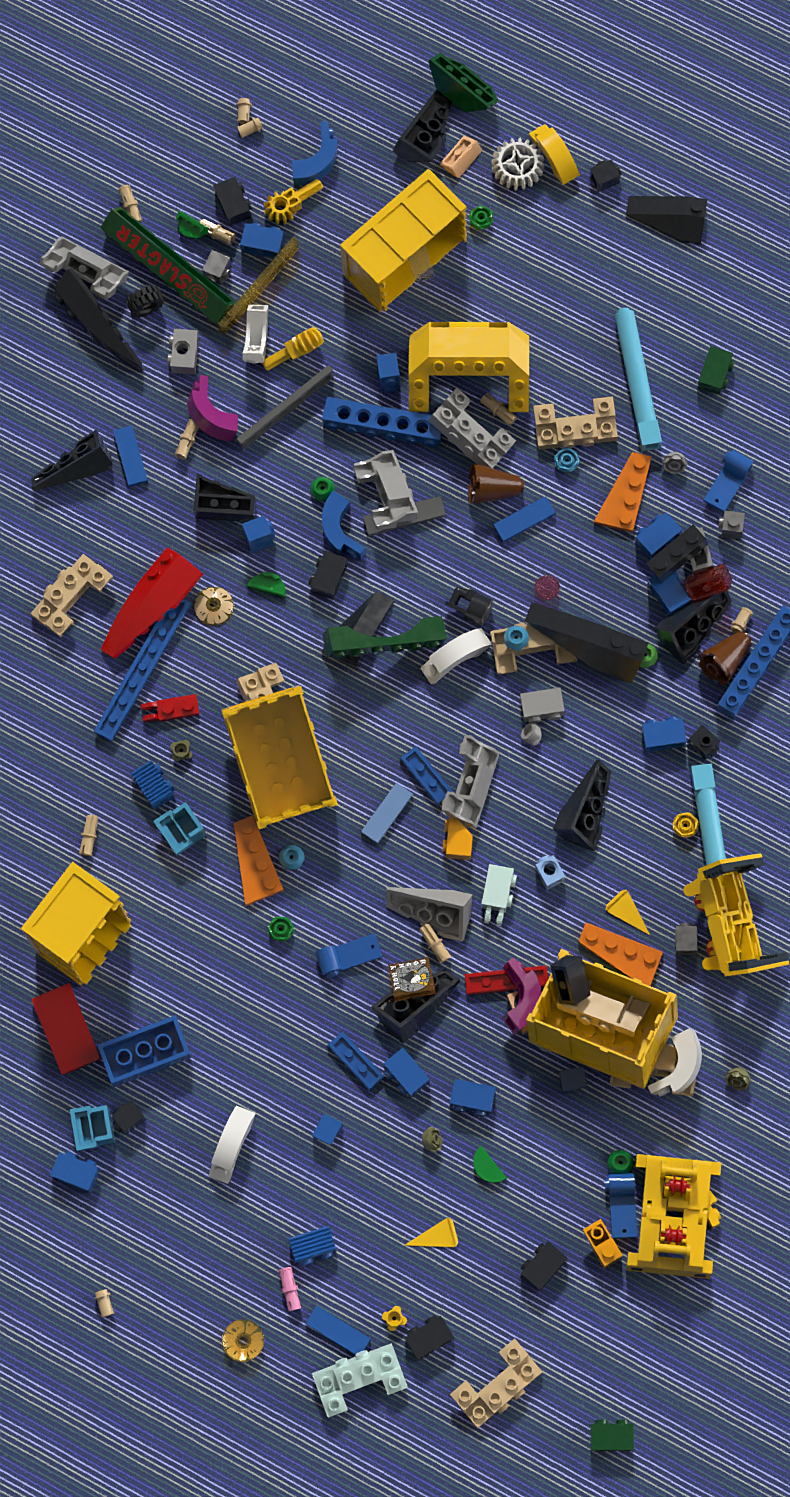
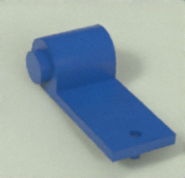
M732 450L731 453L726 452L722 460L724 463L723 469L703 502L722 512L729 506L754 463L753 460L735 450Z
M375 933L337 947L327 946L315 952L322 975L327 976L328 979L339 976L341 971L383 957Z
M634 1173L608 1174V1179H604L605 1191H609L612 1238H638Z

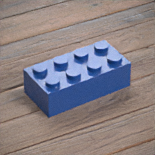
M176 1015L97 1045L113 1087L192 1058Z

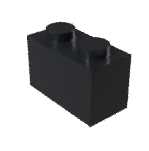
M236 177L213 185L215 195L229 226L251 218V203L249 199L245 200L243 193H245L244 187L241 182H237Z
M324 551L323 556H319L316 562V567H318L316 574L312 573L309 580L311 592L334 600L348 566V559Z
M565 955L550 965L560 1004L576 1005L591 995L581 956Z
M549 1241L545 1245L541 1243L534 1251L536 1256L532 1261L527 1259L520 1268L523 1270L521 1276L539 1292L567 1261V1257Z
M433 1315L424 1321L426 1325L421 1328L415 1326L406 1332L408 1336L405 1337V1340L418 1361L454 1340V1336L442 1316L436 1317V1315Z

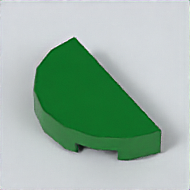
M178 210L176 220H178V230L183 236L198 239L207 234L210 229L208 226Z
M262 572V574L256 575L254 578L252 577L247 584V588L286 598L284 582L274 573Z
M480 1146L473 1158L476 1174L483 1181L490 1183H500L506 1180L507 1177L483 1147Z

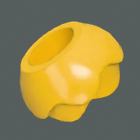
M691 813L678 814L673 821V830L678 836L688 838L697 832L699 823Z

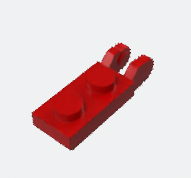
M196 694L141 704V710L158 709V714H149L142 717L143 722H163L200 715Z

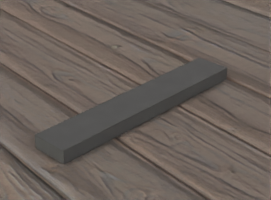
M329 365L326 366L237 438L238 446L242 450L247 448L334 377L333 369Z

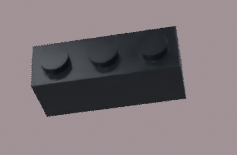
M693 524L646 564L657 579L663 583L708 545L707 539Z

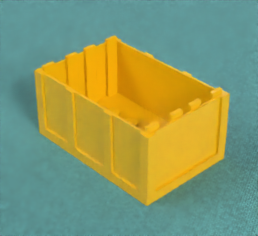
M427 169L340 245L343 275L379 312L387 311V305L407 290L433 265L437 264L456 245L462 241L464 243L467 241V229L465 228L467 226L465 221L466 205L430 169Z
M300 685L221 709L258 829L266 828L268 824L319 808L338 805L326 773L327 767L320 754L313 731L315 730L314 725L310 721L302 696L304 693Z
M72 861L21 927V930L39 956L82 986L83 983L87 985L93 977L91 972L97 965L101 967L107 959L104 957L107 951L110 950L112 952L118 943L115 941L122 932L126 934L132 925L129 924L131 919L127 917L128 913L123 909L124 904L119 900L120 896Z
M561 949L558 954V960L564 957L565 955L571 954H569L568 951ZM583 960L587 980L593 981L590 991L624 1003L625 1006L631 995L640 1001L651 1002L643 1023L640 1024L634 1038L619 1031H616V1033H606L594 1025H584L576 1019V1015L558 1009V996L551 973L533 1012L529 1013L526 1019L530 1043L645 1089L678 1019L677 995L643 984L639 979H631L608 970L601 964H593Z

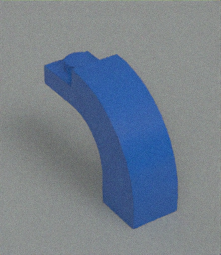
M328 121L320 122L322 144L319 151L311 158L292 160L294 186L307 185L316 179L321 180L333 168L338 156V140L333 138V128H329Z
M332 491L322 511V526L325 539L332 550L341 556L343 551L346 550V554L354 559L357 557L362 560L366 554L365 547L346 536L340 527L343 517L350 508V501Z

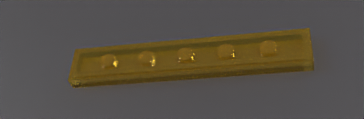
M291 238L218 323L221 333L226 334L247 310L248 305H251L299 250V241L296 238Z

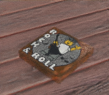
M429 957L388 965L395 1001L436 994Z

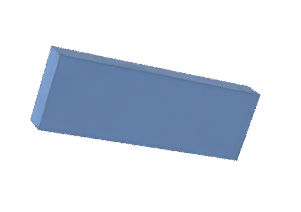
M396 783L361 833L376 844H379L410 801L413 793Z

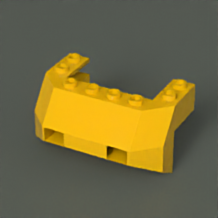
M428 322L412 333L409 338V411L429 412V375L509 376V412H529V335L510 322Z

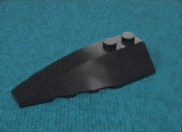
M72 267L68 268L54 287L56 292L54 297L60 305L64 304L67 308L66 313L71 320L76 319L80 326L103 348L124 363L142 372L144 368L138 356L127 342H123L124 338L117 327H111L112 322L105 311L100 312L101 309L97 299Z
M531 602L524 621L544 636L549 637L557 645L572 653L573 656L585 662L590 668L630 684L640 667L648 646L647 642L619 631Z

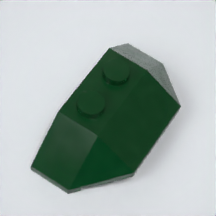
M442 53L429 59L428 63L435 88L457 105L459 109H462L464 112L487 110L498 103L499 99L496 97L493 88L463 63L448 58Z

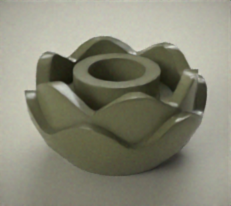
M733 1068L725 1075L727 1085L732 1086L737 1091L746 1090L751 1084L748 1072L742 1068Z
M433 1126L428 1127L422 1134V1143L426 1150L437 1153L436 1151L442 1149L440 1146L443 1143V1139L439 1136L440 1130Z

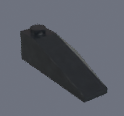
M436 89L400 136L392 152L407 162H431L441 149L452 101Z
M629 196L626 216L642 224L659 229V232L667 233L678 241L701 245L708 199L689 196Z
M97 429L75 443L76 447L71 452L67 453L65 451L60 455L61 458L56 464H49L31 478L33 489L36 491L107 471L113 465L112 457Z
M720 585L668 615L654 627L660 643L681 664H685L701 648L700 643L705 636L708 637L710 635V628L714 622L720 620L732 602L726 586Z
M376 591L339 627L348 626L359 633L375 637L394 599ZM324 646V648H323V650H322V653L326 655L325 646ZM346 655L345 658L335 660L358 670L365 655L361 657Z
M600 760L594 762L559 812L553 830L565 841L591 851H595L602 834L603 827L600 826L601 815H605L606 808H603L604 796L608 795L611 771Z

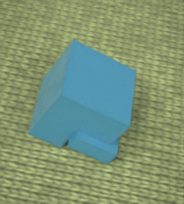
M186 802L154 820V824L176 855H179L206 836L203 826Z
M107 1105L95 1108L85 1106L70 1109L77 1152L115 1143L111 1113Z

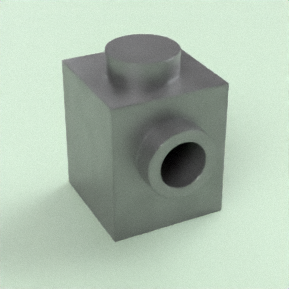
M212 250L202 269L203 275L214 284L222 285L223 280H227L231 272L230 257Z
M724 511V516L719 517L718 529H722L721 537L741 539L745 513Z
M681 923L680 926H676V955L697 954V926H692V923Z

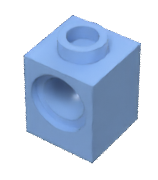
M548 855L537 861L538 864L535 865V869L546 890L565 881V875L554 855L548 857ZM546 867H552L555 873L547 875L543 870Z

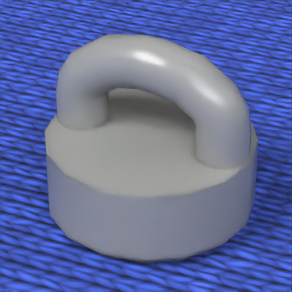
M534 723L527 724L521 732V739L533 746L539 744L542 736L540 727Z

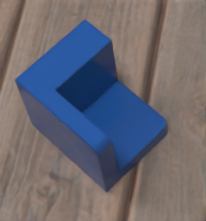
M323 1114L312 1137L315 1140L319 1139L331 1145L337 1133H340L343 1123Z

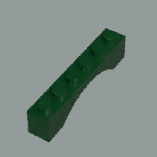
M442 616L423 618L411 630L392 637L368 636L348 626L327 628L322 634L327 658L334 657V659H342L346 655L361 657L365 653L380 655L384 651L398 653L403 651V649L417 651L422 649V647L436 649L441 647L447 639Z

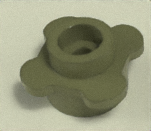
M188 740L173 742L170 745L171 750H173L174 755L172 758L174 761L179 762L181 759H190L192 757Z

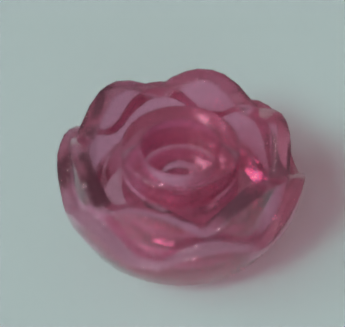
M544 575L536 580L535 592L540 598L550 600L559 593V581L551 575Z

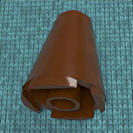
M472 464L468 475V479H471L470 486H468V499L470 503L478 504L517 497L524 490V481L521 480L520 476L479 464Z
M738 631L702 651L697 656V659L700 658L698 665L702 672L710 680L714 678L718 680L717 684L726 685L730 682L752 646L751 637L745 632Z

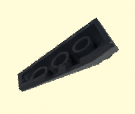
M446 969L432 974L428 985L421 990L386 994L372 1006V1010L388 1033L401 1043H404L419 1031L460 983V979Z

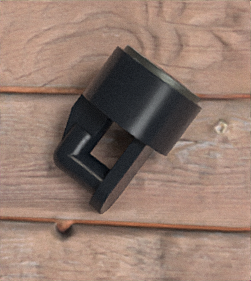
M456 587L449 602L445 601L444 604L464 613L465 620L480 627L486 622L494 602L493 599L474 590ZM460 598L470 602L467 610L456 606Z

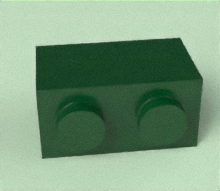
M710 346L697 388L720 395L722 389L726 390L729 378H726L728 371L732 372L735 361L732 360L733 353Z
M595 1420V1424H590V1451H634V1424H629V1420H616V1424H607V1420Z

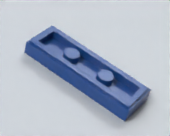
M133 426L114 430V436L129 487L147 483L148 479Z
M545 496L498 521L493 526L504 543L556 515V512Z
M416 746L400 758V761L437 806L442 804L447 791L453 792Z
M343 1031L327 1045L369 1091L385 1078Z
M318 1306L315 1307L306 1322V1325L355 1355L364 1351L371 1338Z

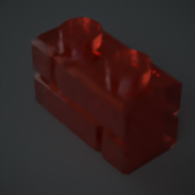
M723 563L699 571L698 574L688 575L685 587L691 600L695 602L730 590L732 577L726 564Z

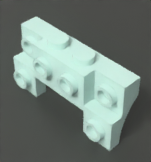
M392 1343L367 1352V1350L361 1351L354 1358L340 1359L335 1362V1365L312 1373L327 1417L348 1410L342 1394L379 1380H383L388 1395L408 1388Z

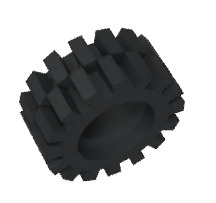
M149 285L146 288L142 287L140 288L141 290H136L134 294L131 293L130 297H127L126 303L132 316L140 318L143 315L145 317L147 314H152L153 311L159 310L158 308L163 306L162 304L165 302L158 286L152 285L150 287Z

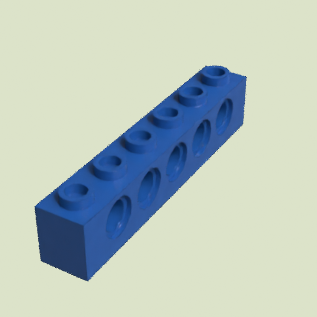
M327 397L322 421L323 426L331 430L340 428L345 429L349 433L362 432L370 437L379 435L384 436L388 440L401 439L409 444H415L416 442L424 443L427 447L440 446L443 435L428 421L432 415ZM344 413L349 415L347 419L339 418ZM361 417L369 419L366 423L358 421ZM382 420L388 422L386 426L378 425V423ZM406 424L408 427L405 430H400L398 426ZM424 427L427 429V432L419 433L417 430Z
M782 605L718 703L717 711L733 721L790 635L789 608Z

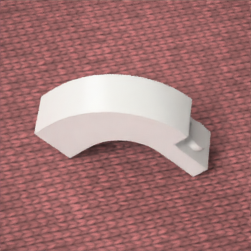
M248 305L246 341L243 350L244 362L264 363L268 305Z
M481 628L469 631L434 652L429 657L430 660L420 669L430 684H435L461 662L480 656L492 643Z
M689 1028L671 1037L678 1052L677 1066L669 1076L648 1086L651 1094L663 1096L670 1092V1088H672L674 1093L678 1094L694 1081L702 1060L701 1046L695 1030Z
M238 1106L234 1108L214 1153L209 1177L227 1184L229 1183L240 1149L251 1129L255 1117L254 1112Z

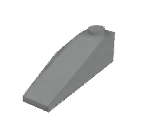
M388 887L386 889V907L406 918L411 917L421 922V926L429 924L432 929L438 931V935L444 938L463 941L472 913V894L455 890Z

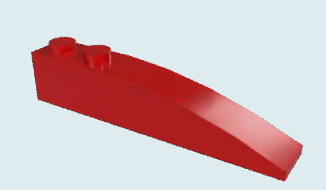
M167 547L128 596L106 636L101 651L116 659L135 643L134 639L138 635H144L149 631L148 627L156 620L158 622L162 620L165 612L170 608L175 609L204 574L179 553Z

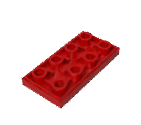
M70 983L31 999L62 1076L101 1060Z

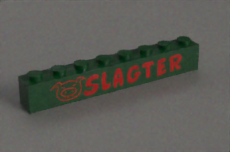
M122 207L110 210L100 227L107 237L118 242L123 250L129 251L136 261L147 266L152 274L158 275L165 285L176 290L181 298L193 304V308L205 314L210 322L220 324L227 321L237 305L236 301Z

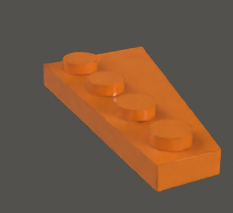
M635 452L631 453L595 518L594 524L633 533L652 456Z
M253 815L235 822L234 828L245 906H248L284 890Z
M585 923L578 941L579 944L599 958L604 959L612 967L627 975L628 978L639 979L648 986H651L663 954L660 950L589 923Z

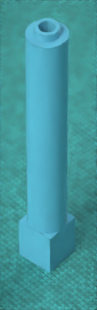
M622 308L615 314V321L637 423L641 452L660 449L662 439L658 420H656L635 314L629 308Z
M712 763L691 766L690 770L706 865L726 859Z

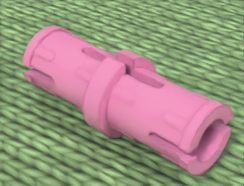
M292 1267L279 1269L283 1286L281 1290L285 1294L288 1311L300 1309L301 1305L297 1293L298 1285L295 1284Z

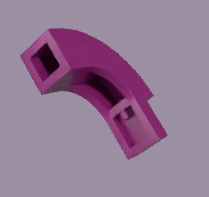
M200 375L198 381L193 383L192 391L187 399L189 414L195 424L208 435L232 442L238 430V415L222 412L211 404L208 398V376Z
M512 958L502 968L516 985L519 1000L517 1006L509 1011L502 1020L513 1035H515L527 1026L526 1019L529 1013H532L541 995V987L535 972L531 970L526 974L521 962Z

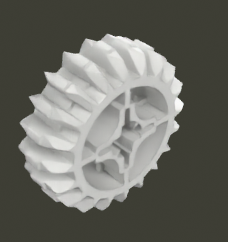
M512 138L510 144L504 141L503 147H497L498 152L493 154L495 159L492 160V172L496 173L495 178L496 180L500 179L501 185L507 183L506 187L508 189L513 185L514 190L521 186L524 190L526 184L532 187V181H539L538 176L543 174L544 157L540 155L541 150L536 149L535 143L529 145L528 139L525 143H522L521 138L518 139V142H515ZM512 154L511 159L506 160V162H503V160L508 155ZM533 166L527 174H523L524 170Z

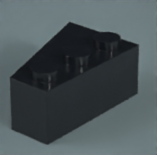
M197 473L193 510L195 519L241 522L255 519L257 503L254 495L234 487H228L219 481H213Z

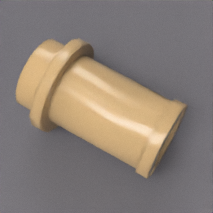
M240 98L236 103L238 107L237 123L244 125L250 122L249 114L252 104L249 99Z
M253 117L252 121L237 127L242 138L256 131L260 132L263 126L259 118L255 119Z
M742 607L736 620L731 623V630L735 633L738 631L745 632L746 625L753 612L748 608Z
M107 1289L96 1292V1297H94V1300H97L101 1318L115 1314L109 1298L111 1294L107 1292Z

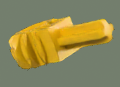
M316 179L296 192L291 187L285 192L283 191L281 195H278L276 191L274 192V197L268 195V202H264V208H266L264 214L269 216L268 220L270 222L275 220V223L278 225L280 221H283L286 225L287 219L293 220V214L302 209V201L323 189L321 181ZM278 206L285 207L283 210L276 209V207Z
M312 327L296 335L293 339L284 343L285 348L265 359L264 363H262L264 368L269 371L291 357L293 360H296L315 350L324 342L320 331Z

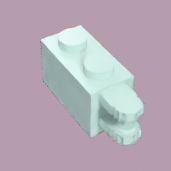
M489 864L482 899V908L486 909L484 923L489 924L491 910L499 911L496 923L498 926L502 925L504 912L506 913L507 907H511L513 895H509L511 887L515 888L517 875H513V868Z

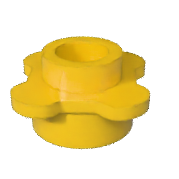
M394 1306L392 1310L382 1314V1319L387 1322L390 1331H395L396 1327L405 1325L407 1322L399 1306Z

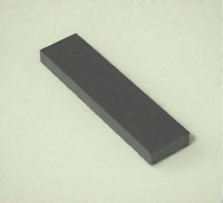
M441 496L415 502L418 511L416 520L398 522L396 528L377 531L371 514L363 516L368 537L446 517Z

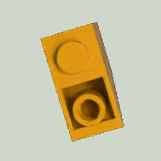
M449 817V820H445L444 832H448V838L443 840L442 852H446V858L471 860L473 836L458 819Z
M601 1219L583 1229L593 1252L603 1268L622 1258V1253Z

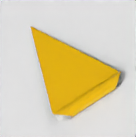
M627 890L620 891L606 905V911L649 934Z
M446 1218L405 1245L456 1247L458 1238L454 1223L450 1218Z

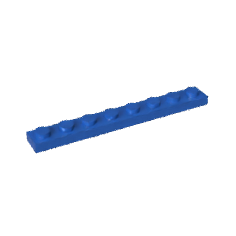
M183 599L175 609L170 608L163 614L164 618L156 622L94 729V733L113 742L190 608L191 602Z

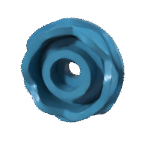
M562 448L555 455L554 462L560 471L571 472L577 468L579 457L575 450Z
M521 626L508 628L504 634L506 647L516 651L522 650L529 643L527 630Z
M296 845L285 846L279 854V862L286 870L299 869L305 859L303 851Z

